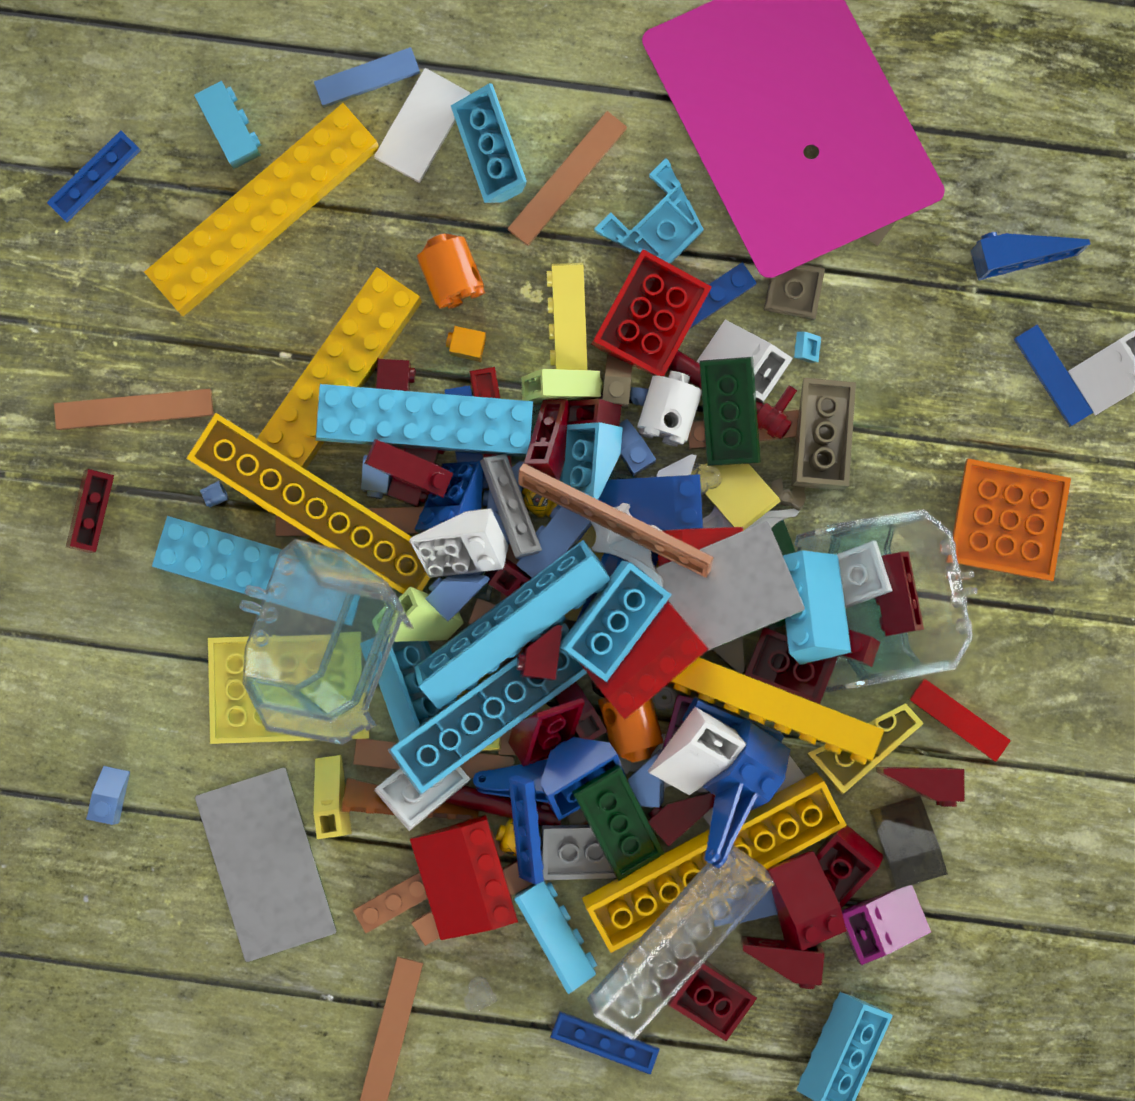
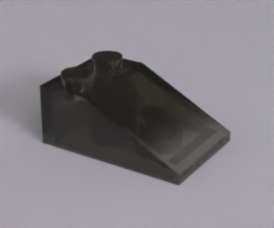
M920 795L869 810L893 888L900 889L948 875L940 846Z

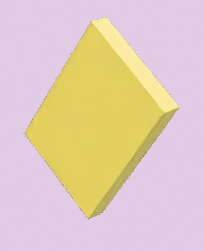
M706 463L692 474H700L701 491L732 527H743V531L781 502L779 497L749 464L707 466Z

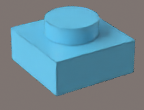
M797 332L794 358L809 363H818L821 337L808 332Z

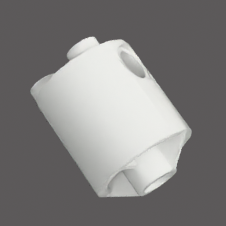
M670 371L669 377H652L637 426L639 428L638 433L641 436L653 439V436L663 438V443L675 447L678 444L683 445L684 442H687L702 390L688 384L690 376ZM664 417L668 421V426L664 424Z

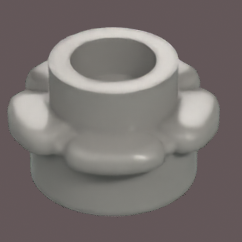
M665 686L652 697L655 707L659 710L671 709L675 704L677 693L673 687ZM666 695L667 698L663 700L661 697Z

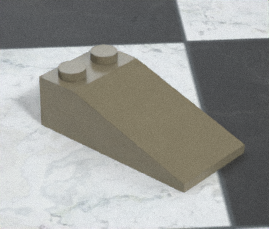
M803 378L791 486L843 491L849 487L856 382Z

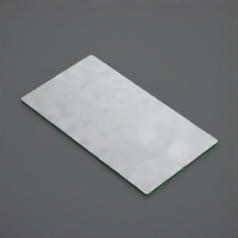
M763 522L700 549V551L714 557L712 568L707 578L673 561L655 568L664 579L663 588L671 594L668 601L706 644L709 650L805 610L768 522Z
M280 768L195 797L246 962L337 932L286 768Z

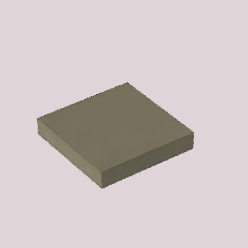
M802 264L770 278L764 311L815 320L825 268Z

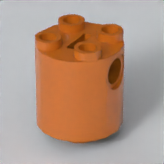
M444 233L427 241L423 251L417 255V260L435 304L439 309L445 307L453 309L462 305V299L470 296L473 299L485 294L484 283L464 237Z
M607 698L598 700L604 726L607 730L608 741L618 756L631 763L651 758L657 745L664 743L652 698L625 720Z

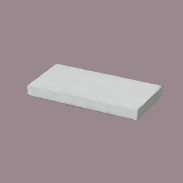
M425 68L374 158L420 183L456 121L451 105L470 95V92Z

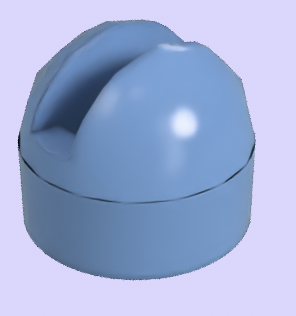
M631 387L630 399L633 404L644 406L649 389Z

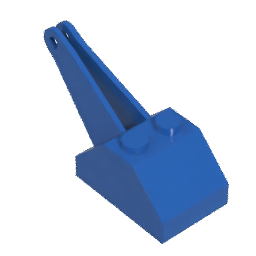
M747 718L743 720L736 730L746 743V746L730 767L702 786L715 795L705 861L710 864L712 863L716 868L722 867L726 862L731 847L749 812L768 803L786 777L790 748Z
M573 737L568 741L559 743L556 748L550 751L549 757L546 760L537 761L524 767L520 764L479 771L474 775L473 783L480 793L511 797L510 777L519 775L534 781L536 801L549 803L551 810L560 821L580 809L571 791L617 764L621 767L623 773L624 770L618 754L609 742Z

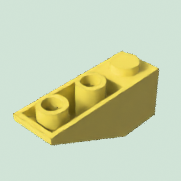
M341 755L315 759L313 813L317 839L352 834L349 812L341 811L346 787Z

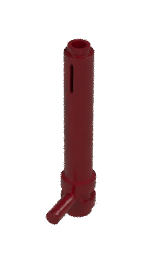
M678 350L669 369L690 376L689 382L702 389L700 363ZM788 385L774 407L768 403L763 404L756 399L758 429H765L772 438L783 439L792 425V421L788 420V416L783 412L797 392L795 388Z
M463 786L445 801V803L513 819L511 797L483 794L476 788ZM536 801L538 826L561 825L562 820L559 821L549 803Z

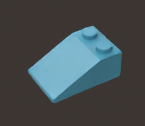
M600 422L567 425L565 463L559 481L598 500L621 454L623 427Z

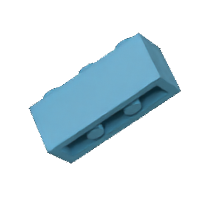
M220 81L194 95L233 169L261 155L257 148L261 146L255 132L249 133L245 126L250 123L243 109L238 111L234 105V102L238 101L231 86L226 88L223 82Z

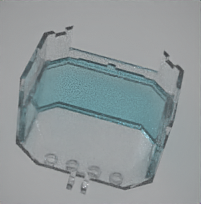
M924 509L835 523L796 536L794 544L798 547L797 552L803 550L837 555L870 541L877 542L881 556L909 551L924 626L923 630L886 636L885 631H882L879 619L882 615L880 605H877L875 598L846 608L848 629L871 636L881 643L872 667L839 657L826 688L827 692L870 686L956 669L972 641V623L968 615L966 596L978 594L977 587H968L963 590L962 580L971 579L974 577V572L961 573L956 555V543L953 540L952 532Z
M294 539L279 552L266 590L247 585L244 593L250 597L262 599V602L259 605L255 602L243 600L239 606L245 612L257 614L245 646L242 683L266 731L343 745L352 740V736L364 729L368 731L377 726L368 712V708L401 622L403 621L406 627L413 628L389 584L348 555L344 550Z

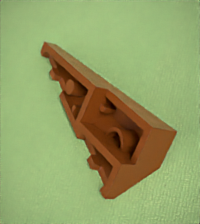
M350 777L347 778L342 812L354 811L368 814L395 815L374 791L379 786L378 784ZM444 802L426 818L471 820L479 816V811Z

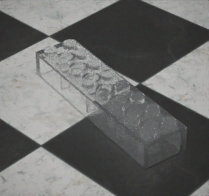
M732 845L727 860L722 867L716 868L712 863H707L587 997L594 1016L634 1041L773 887L775 883L766 868L734 845Z

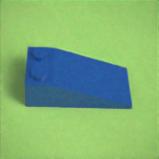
M991 232L982 235V239L976 242L977 244L970 252L979 281L1078 256L1091 243L1089 239L1009 233L997 235V232Z
M700 474L608 480L598 499L611 507L620 506L622 503L630 504L629 512L632 517L648 525H655L660 530L703 528Z

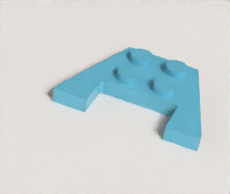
M665 158L649 174V177L667 195L632 230H628L610 212L594 228V231L637 254H640L642 249L671 264L704 229L691 203L684 194L670 162Z

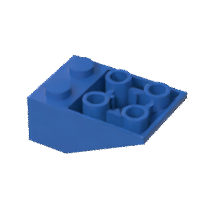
M480 461L442 464V468L453 473L443 498L428 495L414 529L420 534L464 512L481 510L482 466Z

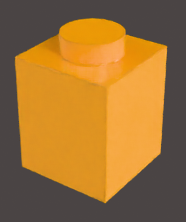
M455 326L453 333H448L446 347L450 348L451 356L481 362L486 342V332Z

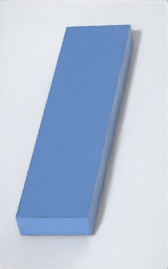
M410 47L314 81L322 106L325 108L420 74V70Z

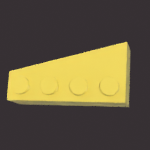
M583 263L552 264V271H547V287H553V297H548V313H554V324H549V340L555 339V350H550V365L562 370H587Z
M906 703L868 723L884 729L873 762L867 760L864 765L850 759V753L842 750L839 755L824 748L825 745L807 754L810 760L841 795H844L924 724Z

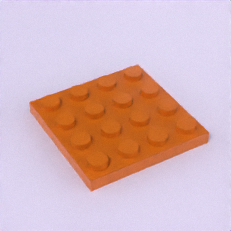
M966 459L948 562L1054 581L1071 478Z

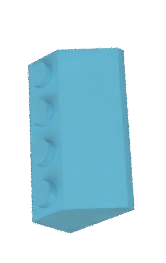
M489 83L451 105V109L484 203H503L522 193L527 181L493 84Z
M803 550L783 555L805 607L804 611L785 618L789 653L800 665L850 653L851 646L838 556Z
M623 560L610 576L611 580L607 582V586L597 593L560 643V649L606 682L671 596L669 592L636 566Z
M381 637L365 644L399 741L446 708V706H443L438 710L418 686L414 667L432 654L428 641L387 642Z
M544 880L517 893L515 901L569 994L595 976L596 971L594 968L598 965L591 952L585 953L581 944L584 943V940L578 929L572 930L568 920L571 917L564 905L559 907L555 897L558 896V893L551 881L546 884Z
M840 992L833 1003V1009L822 1028L817 1045L811 1053L808 1065L800 1077V1083L796 1091L813 1101H855L893 1015L856 997Z

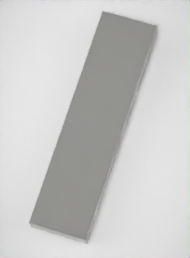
M502 454L483 458L480 464L515 558L538 554L542 549L507 455Z

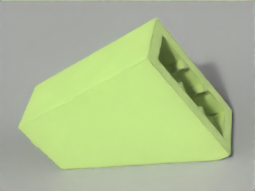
M541 369L521 377L522 401H533V403H541L543 400L567 399V401L596 399L601 397L603 389L600 371Z
M409 587L380 617L377 624L384 641L406 642L448 640L464 622L459 612L447 621L425 599L429 595L428 593Z

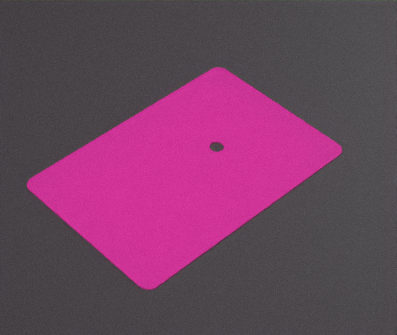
M713 0L653 27L644 33L642 38L643 46L747 251L762 276L766 278L776 277L926 208L943 198L945 193L944 185L845 0ZM806 146H816L819 150V155L815 159L806 158L803 153Z

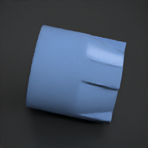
M220 481L200 490L205 504L209 507L229 499Z

